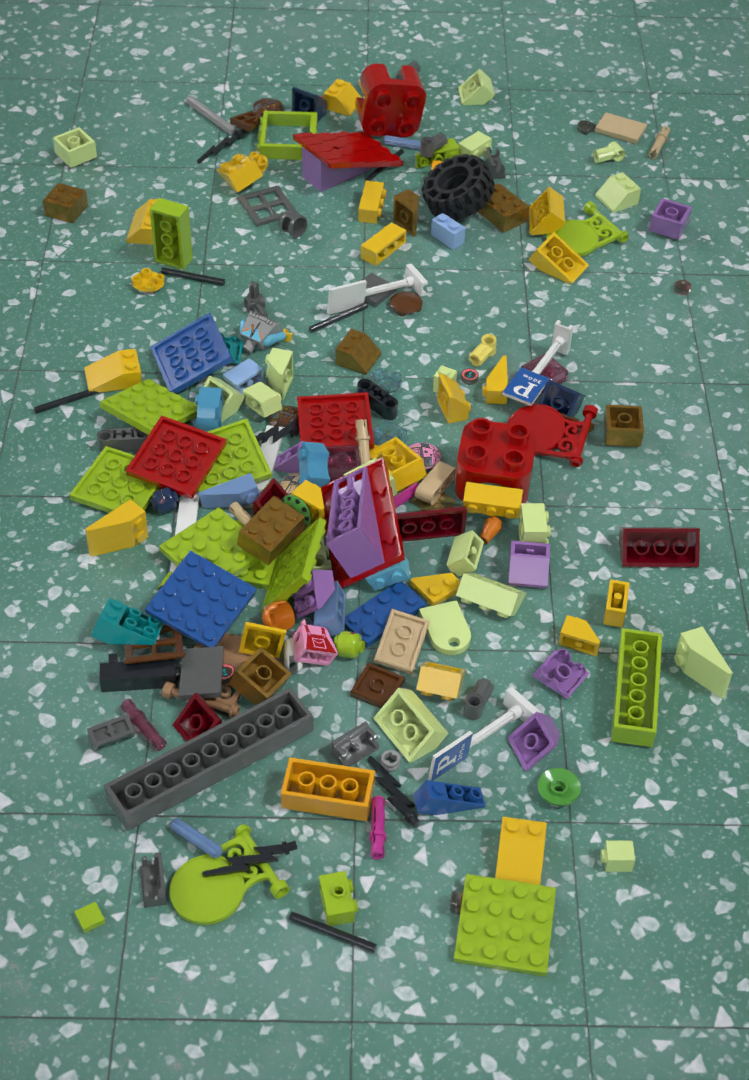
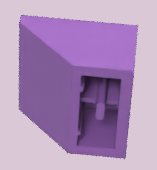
M511 541L508 585L547 588L550 544Z
M311 570L312 578L309 583L301 586L296 594L293 593L294 610L297 619H301L321 609L334 592L335 585L332 570Z

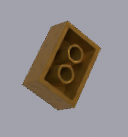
M497 183L494 185V192L491 195L490 201L477 212L505 233L528 222L529 205L503 185Z
M273 496L239 531L237 546L269 566L302 531L305 516Z

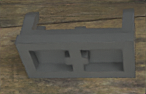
M486 147L485 163L493 179H506L505 167L501 162L499 149L496 148V153L492 155L491 148Z
M128 714L87 728L89 742L92 743L93 751H97L98 747L127 736L130 738L134 737L135 730Z
M365 721L332 741L331 754L340 765L350 767L379 749V744L375 741L378 737Z
M161 852L155 853L154 860L147 861V857L143 856L140 870L144 908L167 905Z

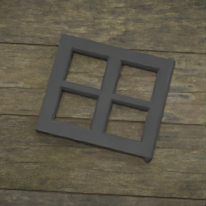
M278 185L237 196V200L242 204L257 227L279 221L283 213L276 214L271 207L283 204L287 210L297 212ZM275 192L279 199L267 202L263 195ZM259 197L263 204L251 207L247 199ZM267 209L272 215L259 219L255 212Z

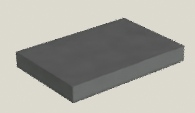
M224 647L183 649V653L186 656L182 658L179 699L190 700L194 693H198L203 699L222 697Z

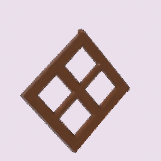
M163 625L160 633L173 632L174 638L156 640L154 645H125V660L123 663L133 664L184 658L186 654L183 653L182 635L171 627ZM175 645V652L157 654V647ZM151 648L152 654L133 656V650Z

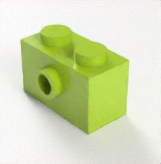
M346 871L319 875V890L327 925L336 926L355 922L358 904L356 899H352L351 893L354 892L351 879H347Z

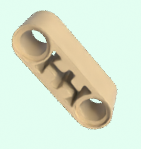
M439 461L418 485L415 498L434 505L454 481L456 467Z

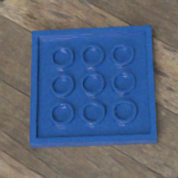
M210 312L151 346L169 391L175 394L234 361Z
M190 550L147 605L145 613L203 647H217L257 593V588Z

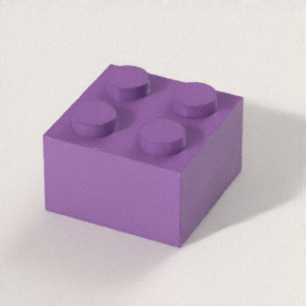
M662 198L651 216L649 231L679 240L689 224L692 207Z

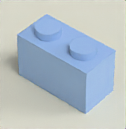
M444 213L432 219L431 235L453 250L465 243L466 228Z
M248 358L223 374V381L243 394V389L264 381L263 368Z

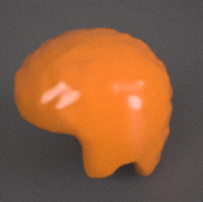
M286 601L270 603L263 610L262 622L266 626L287 631L295 624L293 609Z

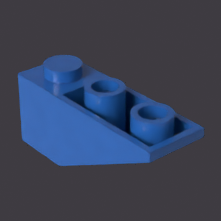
M425 780L413 794L417 812L422 814L442 815L484 808L486 806L481 788Z

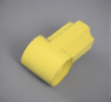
M485 334L482 336L481 343L469 355V361H471L472 365L478 367L488 357L495 355L497 338L494 335Z

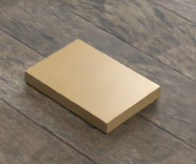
M605 113L595 127V132L637 144L647 129V124Z
M392 609L377 649L374 663L412 675L430 621Z

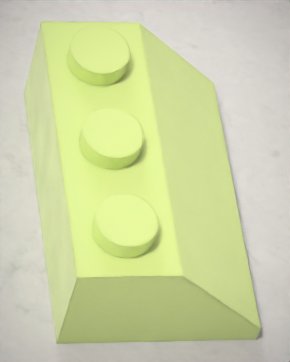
M472 572L463 574L456 596L461 597L460 601L464 603H477L480 609L486 611L492 609L498 611L497 615L508 618V616H515L526 596V592Z
M398 688L373 718L408 762H413L435 750L449 734L418 696L408 689Z

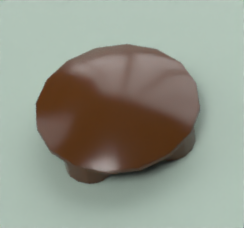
M403 291L394 294L390 298L389 304L397 312L398 316L403 317L422 310V299L415 293Z

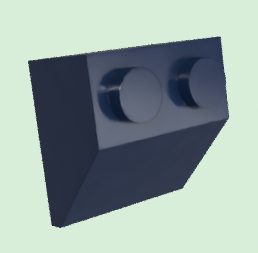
M292 87V112H317V122H319L327 114V101L318 95Z
M548 380L538 404L550 406L559 413L565 414L568 417H574L578 413L585 395Z

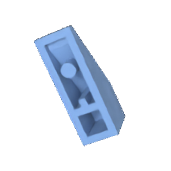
M251 473L201 491L198 495L203 508L230 507L234 502H238L244 507L255 501L259 495V490Z
M338 580L334 581V592L322 608L314 613L313 625L325 627L330 637L341 633L345 628L346 594Z

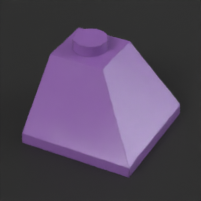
M536 712L509 735L507 739L524 770L529 771L558 745L560 732L550 716Z

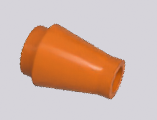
M490 516L485 520L481 535L479 536L486 545L502 530L503 523L495 516Z

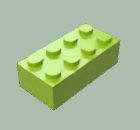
M158 198L150 208L155 262L184 270L193 259L189 206Z

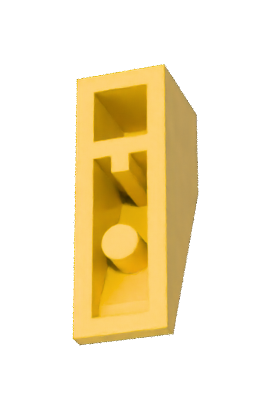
M506 355L502 356L487 377L486 386L482 387V396H485L486 404H507V396L502 395V392L508 385Z

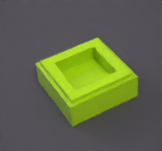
M96 901L74 911L84 933L105 924V919Z

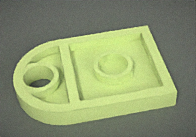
M457 600L419 609L420 618L430 621L427 634L432 646L438 652L445 655H458L469 647L471 632ZM456 642L459 646L452 647L449 643Z

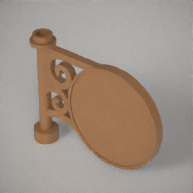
M226 633L217 646L224 647V664L231 665L235 673L252 655L239 653L241 636ZM197 643L194 648H205V647H203V646H201V645H199V644ZM223 666V669H226L225 672L227 674L223 675V678L230 676L232 674V669L230 667ZM233 675L223 679L221 698L204 699L211 708L229 713V718L238 715L241 706L237 704L241 693L236 690L231 697V688L233 686L229 682ZM167 681L162 690V697L170 700L173 696L179 698V689H176V684Z

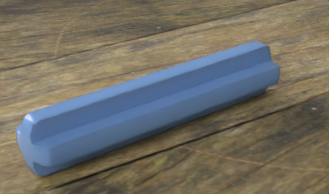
M387 135L384 138V144L420 150L421 141Z
M175 818L170 823L171 829L213 858H218L222 855V846L181 819Z

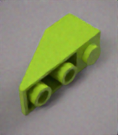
M448 139L447 144L435 150L431 157H423L420 155V152L417 153L415 168L432 166L433 160L444 161L453 156H459L460 148L455 139Z

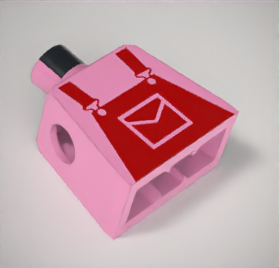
M311 619L302 620L301 626L292 638L295 662L329 666L338 652L327 629L314 626Z

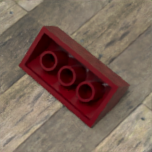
M465 506L396 513L402 542L453 537L464 534L467 508Z
M619 527V550L622 567H699L700 528Z

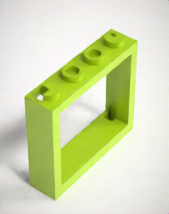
M264 111L263 117H260L257 152H260L267 159L302 160V146L300 144L266 143L267 125L310 127V132L316 134L317 112Z

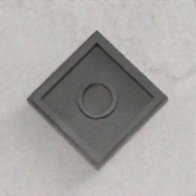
M373 273L362 279L367 282L366 289L390 283ZM397 289L366 296L364 301L376 307L395 293Z

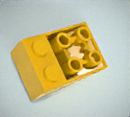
M240 153L234 155L228 163L220 164V168L216 170L236 192L241 191L264 176L254 159Z

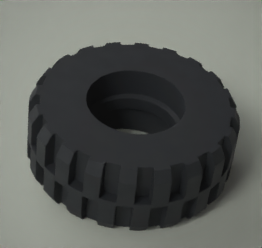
M456 155L437 164L428 173L422 186V196L432 215L437 217L444 213L453 220L458 221L459 219H466L468 216L476 214L477 211L485 207V204L490 201L491 195H493L495 183L483 159L475 155Z

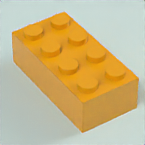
M289 757L281 790V808L367 821L375 785V770Z

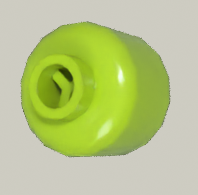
M342 631L334 639V645L340 657L355 659L360 653L364 652L365 642L362 641L359 633Z

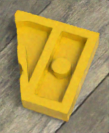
M453 573L410 579V585L431 606L438 605L457 594L461 582Z

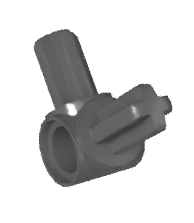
M251 281L249 293L244 298L246 310L268 317L264 309V298L259 293L258 282Z

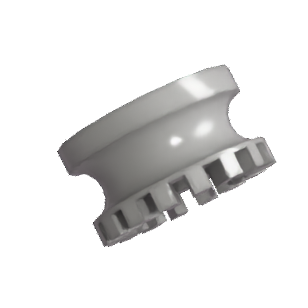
M394 750L385 751L381 756V766L388 770V772L396 771L400 766L399 753ZM389 757H391V759L395 760V762L390 763L389 760H387V758L389 759Z

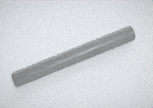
M193 96L186 97L187 104L228 134L232 135L234 133L235 127Z

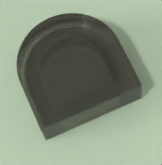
M583 120L578 123L577 129L579 132L587 135L595 129L596 124Z

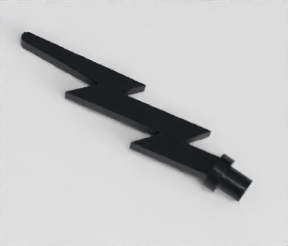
M245 130L234 131V135L230 139L227 135L216 147L213 145L197 160V163L200 164L212 153L216 156L227 144L230 147L237 139L242 138Z
M298 418L280 431L278 423L268 431L259 433L258 436H255L258 443H266L271 436H273V443H275L290 431H292V438L300 432L299 426H297Z
M369 756L368 761L382 776H375V780L394 797H388L387 800L405 816L407 823H411L413 828L418 827L421 824L417 818L418 814L409 808H414L415 804L396 788H401V784L372 756Z
M284 841L279 845L253 847L259 854L228 857L226 860L233 865L203 871L202 876L211 877L248 872L251 869L246 865L279 862L273 855H288L290 851L297 850L296 841L289 843Z

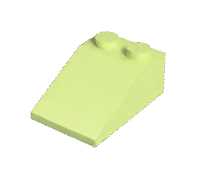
M699 627L681 633L674 656L676 665L680 666L684 674L721 699L725 698L733 672L705 629Z

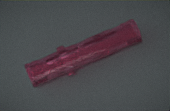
M131 699L123 701L120 708L128 714L132 725H135L156 751L164 749L167 741L147 720L146 714L139 710Z

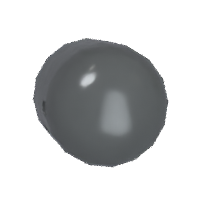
M288 210L280 216L279 226L281 230L289 233L293 238H299L306 231L308 221L299 213Z

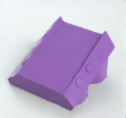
M559 649L558 651L554 650L532 676L568 699L589 675V672L586 671L585 666L581 663L572 662L571 655L566 649Z

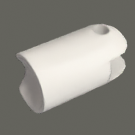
M290 638L284 643V667L290 671V663H298V672H300L303 668V662H295L293 639Z

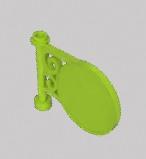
M592 201L587 202L583 207V211L587 215H593L591 218L585 220H565L563 228L555 232L580 257L586 256L615 240L624 243L629 238L628 232L626 230L621 231L596 210L597 205Z
M245 824L238 826L235 829V838L220 845L223 852L230 849L227 854L228 857H233L234 854L242 856L241 850L236 847L243 848L245 852L243 856L259 854L253 848L257 847V845L250 836L252 832L250 826ZM206 853L188 860L175 872L170 884V899L175 911L184 920L197 925H213L232 916L240 907L246 892L258 882L269 880L272 885L270 892L275 899H280L287 895L290 887L285 880L278 879L269 863L254 864L260 866L264 872L258 874L257 868L252 866L250 867V873L252 874L241 872L203 877V871L233 865L225 857L213 858Z

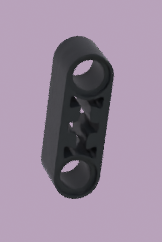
M370 379L358 381L357 393L368 392L371 410L385 420L391 421L397 418L398 400Z

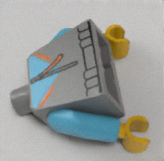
M250 311L248 317L240 321V335L245 342L242 349L249 354L252 353L255 347L265 350L278 341L290 342L292 340V332L288 333V329L282 331L278 322L256 312Z

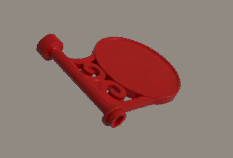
M533 404L532 406L522 407L514 412L507 423L525 424L535 433L537 438L535 455L569 459L571 466L580 467L584 461L581 455L592 419H595L597 416L598 408L594 405H585L582 413L585 417L584 421H571L564 418L556 409L550 406ZM582 427L581 432L577 434L578 428ZM558 446V449H559L561 452L552 451V450L555 449V448Z

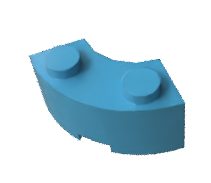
M200 387V392L195 397V404L198 406L197 420H194V427L208 432L222 427L223 393L222 388Z
M302 443V447L298 451L299 485L305 480L316 484L318 487H322L330 482L327 467L329 452L323 443Z

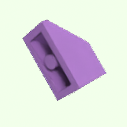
M303 441L277 456L274 465L276 471L299 473L298 451L301 449Z

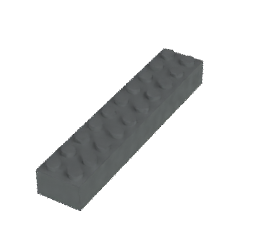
M290 687L105 784L106 800L128 831L312 732L313 715Z

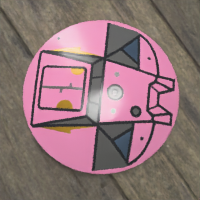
M415 443L409 446L423 459L425 469H433L441 459L440 451L431 444Z

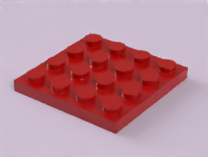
M368 392L297 397L300 442L323 443L328 451L358 450V443L355 439L357 437L355 421L366 419L367 431L370 436L369 449L374 448Z
M161 416L127 467L126 474L161 488L169 487L172 492L176 491L179 495L193 499L227 445V439Z

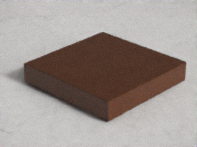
M367 663L350 691V696L382 708L394 692L402 687L405 677Z

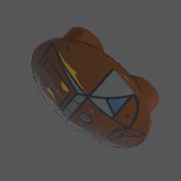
M262 98L253 105L254 111L261 114L262 117L264 111H283L282 103L274 98Z
M289 405L282 406V410L269 415L270 426H275L278 423L279 427L287 426L298 418V408Z

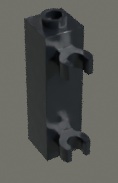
M161 650L158 653H167V651ZM113 653L108 656L109 663H100L99 680L101 692L163 689L167 681L176 684V679H180V668L175 667V659L124 664L123 662H118L117 653Z

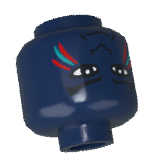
M169 487L153 492L152 498H150L155 512L160 514L176 510V502L180 501L176 491L172 492Z

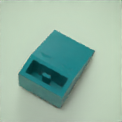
M109 598L95 624L91 636L107 644L154 645L164 623L142 613L136 608H131L118 600Z

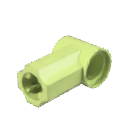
M611 142L607 147L593 151L596 163L612 159L621 161L626 154L617 142Z

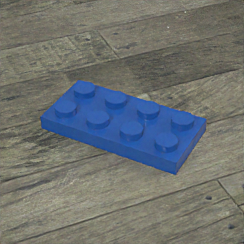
M401 581L389 586L345 616V629L349 632L359 633L362 641L365 642V647L368 648L382 638L392 609L414 616L419 613V609L426 607V602Z

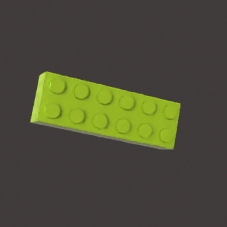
M621 629L618 643L612 717V742L653 747L657 733L662 648L661 633Z

